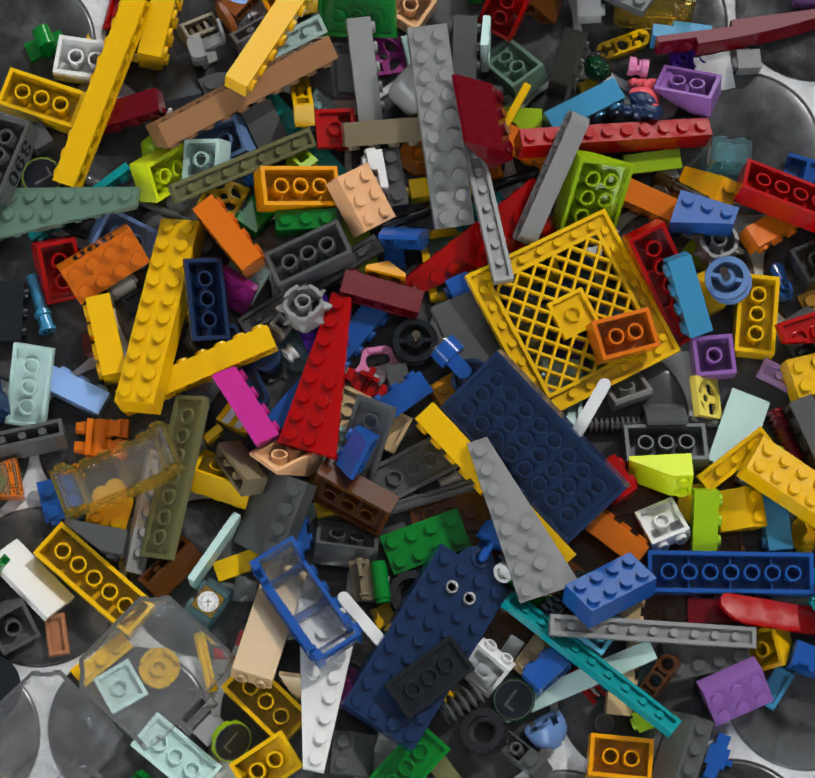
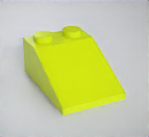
M184 141L180 142L181 145L173 149L158 150L142 156L129 164L135 186L141 190L140 202L158 203L171 195L167 185L182 180Z
M691 453L629 456L628 473L636 478L638 484L669 496L685 497L691 495L694 476Z

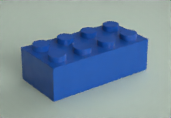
M629 552L566 584L562 602L588 628H591L653 596L657 578Z

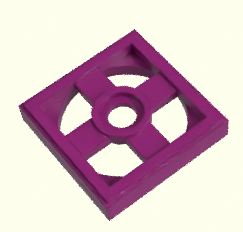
M397 34L396 38H373V41H377L378 53L375 54V59L380 62L382 71L377 73L378 78L399 75L407 67L399 34ZM384 42L393 43L396 51L389 52L386 50ZM380 54H386L387 59L382 60ZM398 59L399 66L391 71L389 62Z

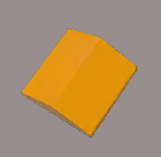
M390 261L366 265L365 275H376L383 280H394L401 285H405L406 273Z

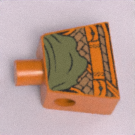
M17 457L0 463V501L25 500Z

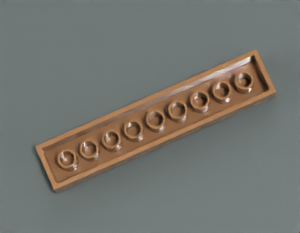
M329 36L317 37L275 58L273 62L269 61L266 73L263 77L259 76L256 88L253 92L249 91L246 97L222 85L146 125V128L156 148L173 149L181 145V140L186 138L190 140L198 136V131H207L215 127V122H224L232 118V113L246 111L250 108L249 104L261 103L267 99V95H275L282 92L284 86H292L299 83V78L304 76L310 77L316 74V69L321 67L324 69L333 65V60L339 57Z

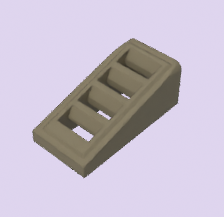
M211 11L179 24L176 32L184 46L188 47L187 39L191 36L200 34L201 39L219 29L216 16ZM206 20H209V21H210L212 27H210V26L208 25V23L206 22Z

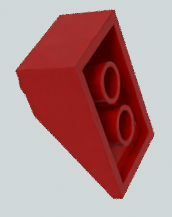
M486 0L477 23H481L482 27L483 15H490L491 33L511 42L520 29L531 0Z
M66 235L30 243L46 305L76 299L56 265L78 252L76 237Z

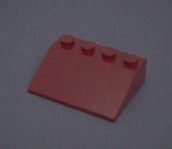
M453 74L452 80L464 144L491 168L513 160L512 151L514 149L509 140L510 129L505 120L507 113L502 104L504 97L501 90H497L491 83Z

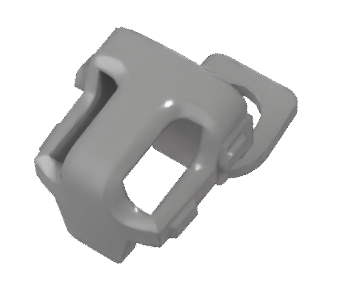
M216 18L219 29L218 33L201 39L200 34L187 39L190 57L193 65L196 67L202 66L206 70L210 68L209 65L218 61L216 52L206 51L226 43L219 18Z

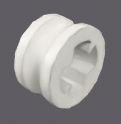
M288 343L286 344L287 347L280 349V351L292 364L294 359H298L300 356L293 346Z

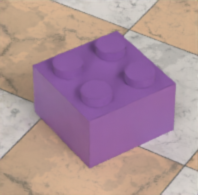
M732 333L696 336L690 339L688 346L692 376L697 375L715 380L733 379L735 377L737 368Z

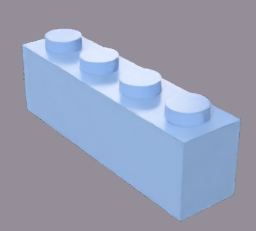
M53 365L50 395L100 419L111 399L110 392H108L109 389L101 384L97 386L91 384L90 380L82 375L77 377L71 374L72 371L66 367L61 366V368Z

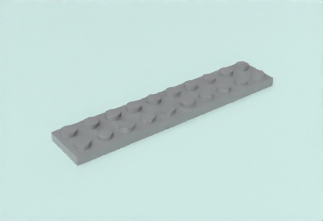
M447 23L406 28L433 227L436 230L472 225L475 222L463 136L452 80L454 71Z

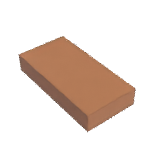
M56 613L44 621L49 658L70 655L65 613Z

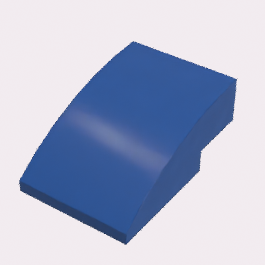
M384 227L379 232L378 239L385 249L425 250L426 247L429 248L431 232L425 228Z

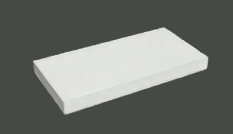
M15 539L0 550V558L3 554L10 558L9 563L3 568L0 576L44 621L74 599L75 596L18 539Z

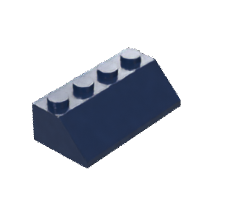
M222 258L183 259L191 341L218 343L230 339Z

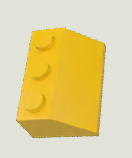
M203 449L196 463L190 491L245 510L251 495L241 497L214 460L215 453Z

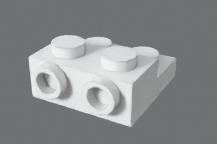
M367 148L364 150L365 155L361 157V164L358 167L365 163L369 164L385 195L389 185L382 149Z
M673 497L635 512V517L644 532V538L649 541L648 545L651 550H668L670 545L674 543L678 545L684 544L690 537V528Z
M483 637L469 657L475 670L465 676L464 679L476 686L488 698L516 664L509 653H502L497 649L495 641Z

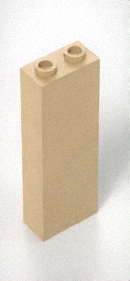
M268 559L264 572L269 580H272L293 566ZM306 573L299 574L275 590L293 617L295 616L305 586ZM260 584L230 677L239 682L253 683L259 688L271 689L290 631L263 593Z

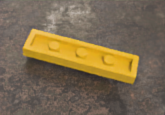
M759 426L696 475V478L704 488H716L741 468L755 442L763 436L769 440L771 438Z

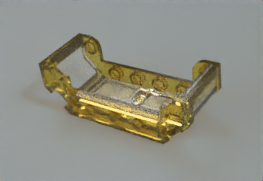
M163 421L152 422L148 425L149 428L146 432L137 434L135 439L129 442L128 440L121 441L111 450L103 449L93 458L85 457L79 460V464L75 466L66 465L65 462L55 465L54 469L49 471V475L65 517L75 520L87 513H90V516L98 514L167 484L175 479L176 474L186 471L168 431V424Z

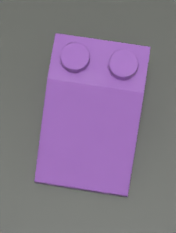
M664 64L653 91L690 114L711 117L721 95L722 75Z

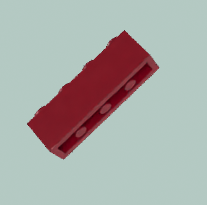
M155 87L117 99L102 137L107 133L121 132L124 128L130 126L138 127L143 122L155 121L165 116L166 108L163 93Z
M346 269L339 294L351 297L352 303L409 319H417L424 291L416 286H405L394 280L387 281L376 275H365L355 269Z
M695 594L690 595V598L685 600V623L730 626L742 624L746 627H758L735 621L724 613L719 606V598L722 595H711V598H703V595ZM763 595L752 596L756 598L765 599V596Z

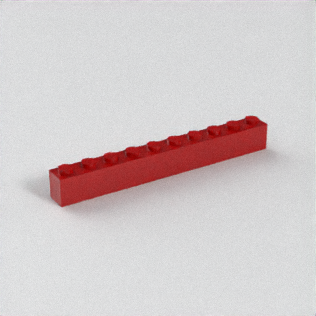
M708 117L592 124L588 126L578 150L601 154L706 147L713 133ZM560 126L519 129L513 141L517 159L547 157Z

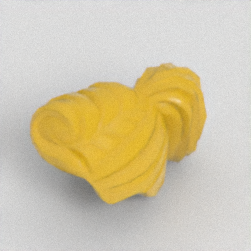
M797 517L791 526L793 547L796 552L812 553L815 547V528Z

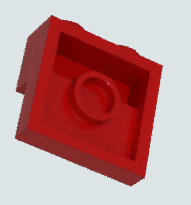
M354 108L314 109L317 150L335 149L336 152L348 151V147H342L341 123L358 122V116L354 115Z

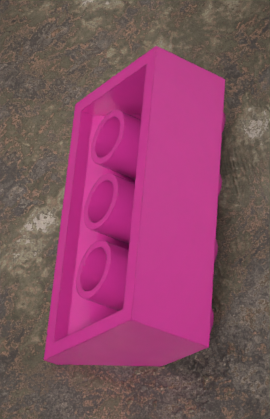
M234 366L212 375V378L258 448L280 437L279 432L282 431L276 420L271 422L269 419V409L265 403L260 405L257 400L259 394L254 386L249 387L246 383L249 378L243 369L239 371Z

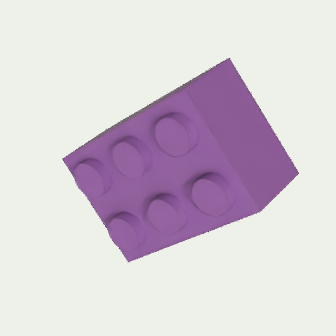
M754 656L696 681L708 714L716 727L774 701L763 670Z

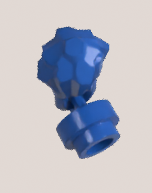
M773 263L769 271L773 276L780 277L779 301L782 303L789 302L793 297V287L786 278L784 266L781 263Z

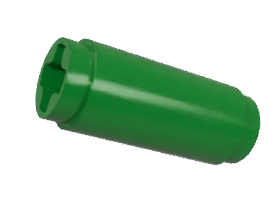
M385 560L370 562L374 600L376 604L389 603L391 595Z

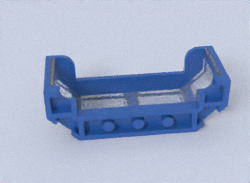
M290 536L250 561L249 564L252 573L260 582L261 589L309 660L311 662L314 661L320 669L326 665V662L354 644L363 642L361 635L363 630L358 622H352L347 613H342L340 610L341 604L338 599L330 596L328 593L330 589L324 580L321 582L317 576L319 574L314 565L309 566L305 560L303 552L306 550L301 541L298 540L296 542L294 537Z

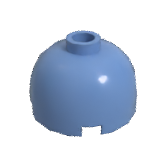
M553 710L534 719L533 721L536 724L531 728L528 724L524 730L532 745L540 749L551 748V750H554L562 745V741L567 734V724L561 711L558 710L556 714Z

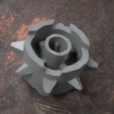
M734 228L731 236H705V234L700 233L692 234L690 237L696 242V251L693 255L698 256L699 260L707 268L714 260L720 257L744 254V250L738 246L739 233Z
M303 283L300 287L295 285L288 289V291L285 290L283 303L276 306L277 311L285 313L286 319L283 325L289 324L290 327L301 333H309L311 330L319 327L320 324H324L325 311L332 309V304L323 301L322 296L326 290L322 289L319 291L318 288L310 284L307 285V283Z

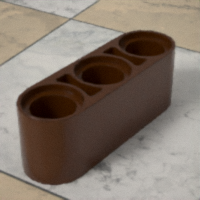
M674 654L662 655L639 688L657 701L680 669L681 661L678 656ZM668 658L673 660V667L670 670L665 666V661ZM656 675L661 678V684L658 687L653 683V678Z

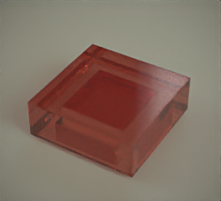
M89 333L82 334L81 338L86 358H93Z

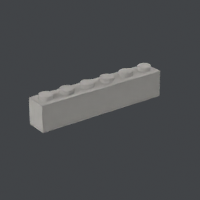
M370 16L346 19L358 122L383 120L382 113L385 112L384 100L380 101V93L383 92L382 81H378L377 73H380V62L375 59V53H378L377 41H373L372 34L376 33L375 22L371 21Z

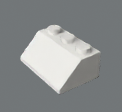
M59 35L52 71L54 80L89 85L90 76L94 73L97 66V58L104 48V41Z

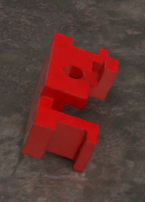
M372 366L368 373L361 371L360 376L356 374V370L348 368L345 375V383L352 386L355 390L371 398L378 394L382 397L388 393L386 390L388 386L384 384L379 386L380 379L374 377L377 368Z

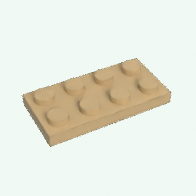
M346 384L344 385L340 427L347 428L357 395L367 396ZM402 413L394 419L384 451L395 455L413 418Z

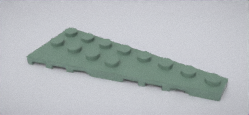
M139 187L16 188L10 205L0 203V241L12 236L16 238L21 237L22 234L35 231L38 233L63 227L64 224L71 222L80 223L82 220L92 217L94 219L101 218L102 215L109 213L118 214L138 209L141 190Z

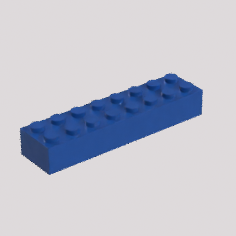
M648 550L644 554L645 567L657 578L653 596H690L695 594L711 596L732 593L750 597L763 595L765 597L810 598L815 594L814 553Z

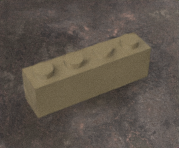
M418 117L341 123L342 147H348V151L360 150V146L368 145V148L376 149L380 148V144H388V148L400 147L402 142H407L408 146L419 145V141H421Z

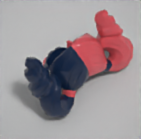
M632 78L628 80V87L631 88L629 91L631 105L621 104L617 107V110L619 112L623 111L624 116H632L638 122L653 121L661 118L663 110L659 106V102L662 96L653 91L657 79Z

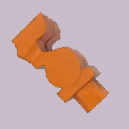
M87 418V422H76V435H86L85 442L75 441L74 453L85 455L86 459L109 460L111 457H116L118 461H128V442L130 440L131 427L129 419L107 420ZM113 437H118V438H119V439H116V440H111Z

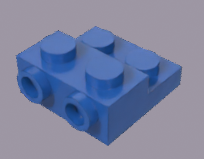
M77 473L36 482L45 523L50 522L51 526L58 525L61 521L63 522L62 519L71 517L72 520L82 519L83 514L87 513Z

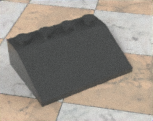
M471 291L429 309L442 338L454 335L465 347L460 354L463 359L474 357L486 362L497 350H501Z
M263 465L261 469L268 477L263 494L251 495L233 542L261 555L290 536H293L297 541L317 486L291 475H277ZM288 545L268 559L277 563L288 564L293 549L291 545Z

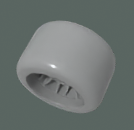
M411 63L395 79L388 91L390 100L409 118L418 117Z

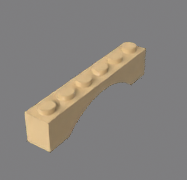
M645 600L618 613L617 616L624 619L644 620V617L640 615L641 608L645 607ZM626 641V649L641 642ZM639 668L622 674L638 686V679H635V670H639ZM609 691L605 693L604 714L631 716V713L635 712Z

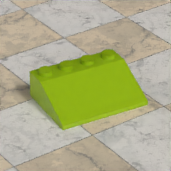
M578 150L559 191L551 218L557 231L604 208L616 228L635 165L593 152Z

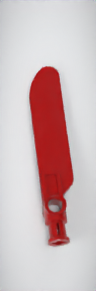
M724 593L719 598V606L724 613L740 623L815 636V612L810 606L732 593Z

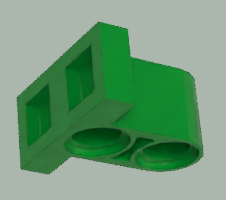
M41 24L33 28L32 35L34 40L24 43L32 64L56 55L59 35H63L61 29L52 33L48 24Z

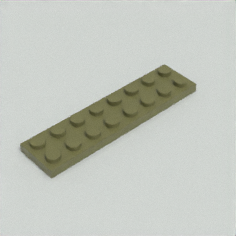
M190 395L175 396L139 556L175 561L211 398Z

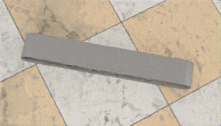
M571 110L565 115L513 233L514 240L526 245L538 241L589 126V118Z

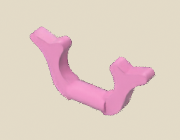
M389 346L367 347L362 351L360 364L355 370L356 374L361 371L368 373L369 368L366 364V358L370 355L386 354L389 356L390 365L401 364V362L396 359Z

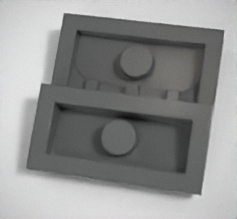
M682 403L642 404V413L645 416V424L647 425L688 424L687 412Z

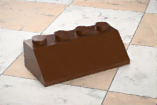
M326 457L312 483L317 486L312 501L379 537L400 497L361 475L357 476L354 480L349 479L336 465V461Z

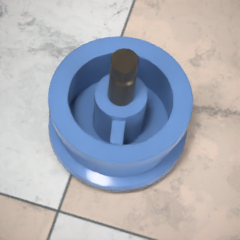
M723 256L714 260L708 266L705 273V284L710 295L717 302L732 305L741 302L748 296L752 288V277L742 260L733 256Z

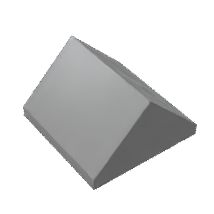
M641 372L611 386L606 394V399L611 411L614 412L650 399L653 389Z

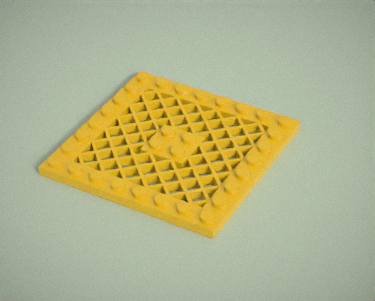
M605 208L509 254L513 275H515L513 283L497 284L495 290L489 264L464 276L501 349L560 411L589 398L602 378L609 379L611 386L681 351ZM584 242L583 249L575 247ZM588 243L598 246L596 254L586 251ZM601 249L606 257L600 256ZM567 250L565 257L557 255ZM571 251L581 254L579 262L569 259ZM585 256L594 259L592 267L582 264ZM550 258L548 266L540 264ZM554 260L563 262L561 271L552 268ZM598 261L607 263L605 271L596 269ZM567 264L577 267L575 275L565 272ZM532 267L531 274L522 272ZM611 267H612V269H613L615 275L609 273ZM536 268L546 271L544 279L534 276ZM581 269L590 272L588 280L579 277ZM550 273L559 275L557 284L548 281ZM594 274L603 276L601 285L592 282ZM519 276L529 280L526 288L517 285ZM563 278L573 280L571 289L561 285ZM607 279L617 281L615 289L606 287ZM533 281L542 284L540 292L530 289ZM577 282L586 285L585 292L582 287L575 290ZM501 285L511 288L509 296L499 293ZM620 285L625 293L619 291ZM546 286L556 289L554 297L544 294ZM590 287L600 290L598 298L588 295ZM515 290L525 293L523 301L513 298ZM559 291L568 293L558 298ZM604 292L613 294L611 303L602 300ZM529 294L538 297L536 306L526 303ZM617 296L626 299L624 307L615 304ZM500 299L507 301L506 307H504ZM542 299L550 301L545 305L546 309L540 307ZM589 301L596 303L594 309ZM511 303L521 306L519 314L509 311ZM630 303L634 310L649 307L661 346L652 352L605 363L606 366L596 370L597 364L594 355L586 353L588 344L591 345L588 334L586 338L578 334L586 331L585 327L591 321L612 316L613 309L623 313L633 311L628 309ZM600 305L609 307L607 316L598 313ZM524 308L534 310L532 319L522 316ZM538 312L548 315L546 323L536 321ZM510 317L517 319L515 326ZM551 318L556 327L550 326ZM521 321L530 324L528 332L518 329ZM534 325L544 329L542 337L532 334ZM548 330L557 333L555 342L545 339ZM519 335L526 337L525 344ZM562 337L563 341L571 338L569 346L560 344V338ZM530 339L540 342L538 350L528 347ZM575 340L584 342L582 351L573 348ZM544 344L553 346L551 355L542 352ZM557 348L567 351L565 360L555 357ZM529 353L536 355L534 362ZM571 353L580 356L578 364L569 362ZM540 357L549 360L547 368L538 366ZM584 358L594 361L592 369L582 366ZM553 362L563 365L561 373L551 370ZM567 366L577 369L574 378L565 375ZM539 371H540V372H543V373H546V374H545V377H544V381H543V379H542V377H541ZM581 371L588 373V375L578 379ZM549 375L559 378L557 387L547 384ZM563 380L572 382L561 388Z

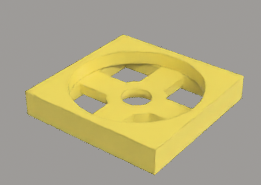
M697 375L690 376L694 416L710 420H721L722 410L718 380ZM706 385H709L710 395L707 393ZM709 404H712V415L709 412Z

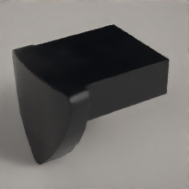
M143 285L138 286L137 289L120 299L131 317L137 314Z

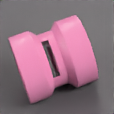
M630 56L627 76L639 75L640 78L646 79L650 59L643 58L638 60L636 57Z

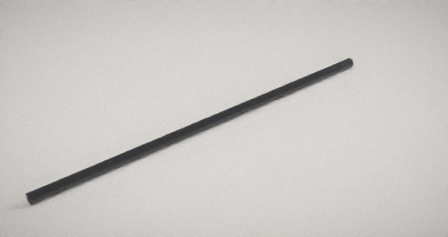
M684 112L665 120L690 119L702 116ZM533 167L492 182L494 192L539 176V168ZM431 205L395 217L370 230V235L373 233L378 235L384 227H400L432 215Z

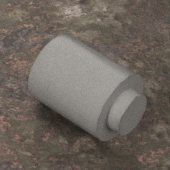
M134 273L108 289L117 301L137 289L136 284L139 282Z

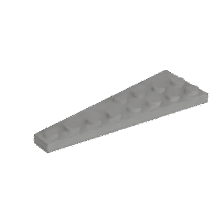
M485 437L467 443L519 603L565 589L566 584L577 579L489 439Z

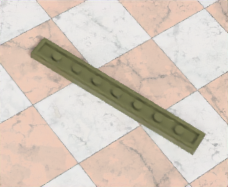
M308 127L167 185L174 204H179L253 173L260 166H270L317 145L311 129Z

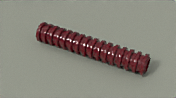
M778 407L767 412L766 417L770 418L768 421L772 423L771 428L775 429L774 434L778 436L776 439L780 440L779 445L806 464V459H803L804 454H801L802 450L798 448L799 443L795 441L796 437L792 435L794 432L790 430L791 426L787 424L789 421L785 419V413H782L783 408Z

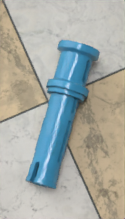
M29 274L26 276V280L35 307L34 318L38 321L39 335L54 333L57 328L53 325L52 311L46 305L38 274Z

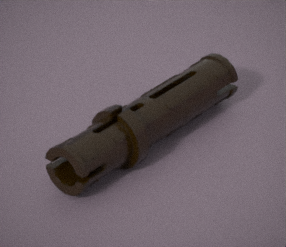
M658 171L654 176V182L667 188V191L680 194V191L684 190L710 198L708 195L683 184L678 178H672L661 171Z

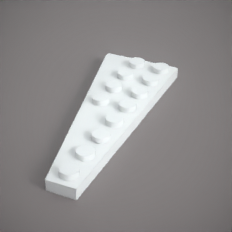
M300 599L299 614L317 602ZM325 607L299 624L311 643L315 644L317 649L320 650L346 634L345 628L330 607ZM340 608L343 614L347 613L344 608ZM354 642L330 656L326 660V665L320 669L314 661L311 662L300 647L302 762L304 770L324 774Z

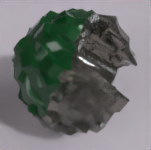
M600 50L588 54L584 60V72L593 81L606 80L614 70L613 58L607 64V58L604 56L600 57L603 53Z

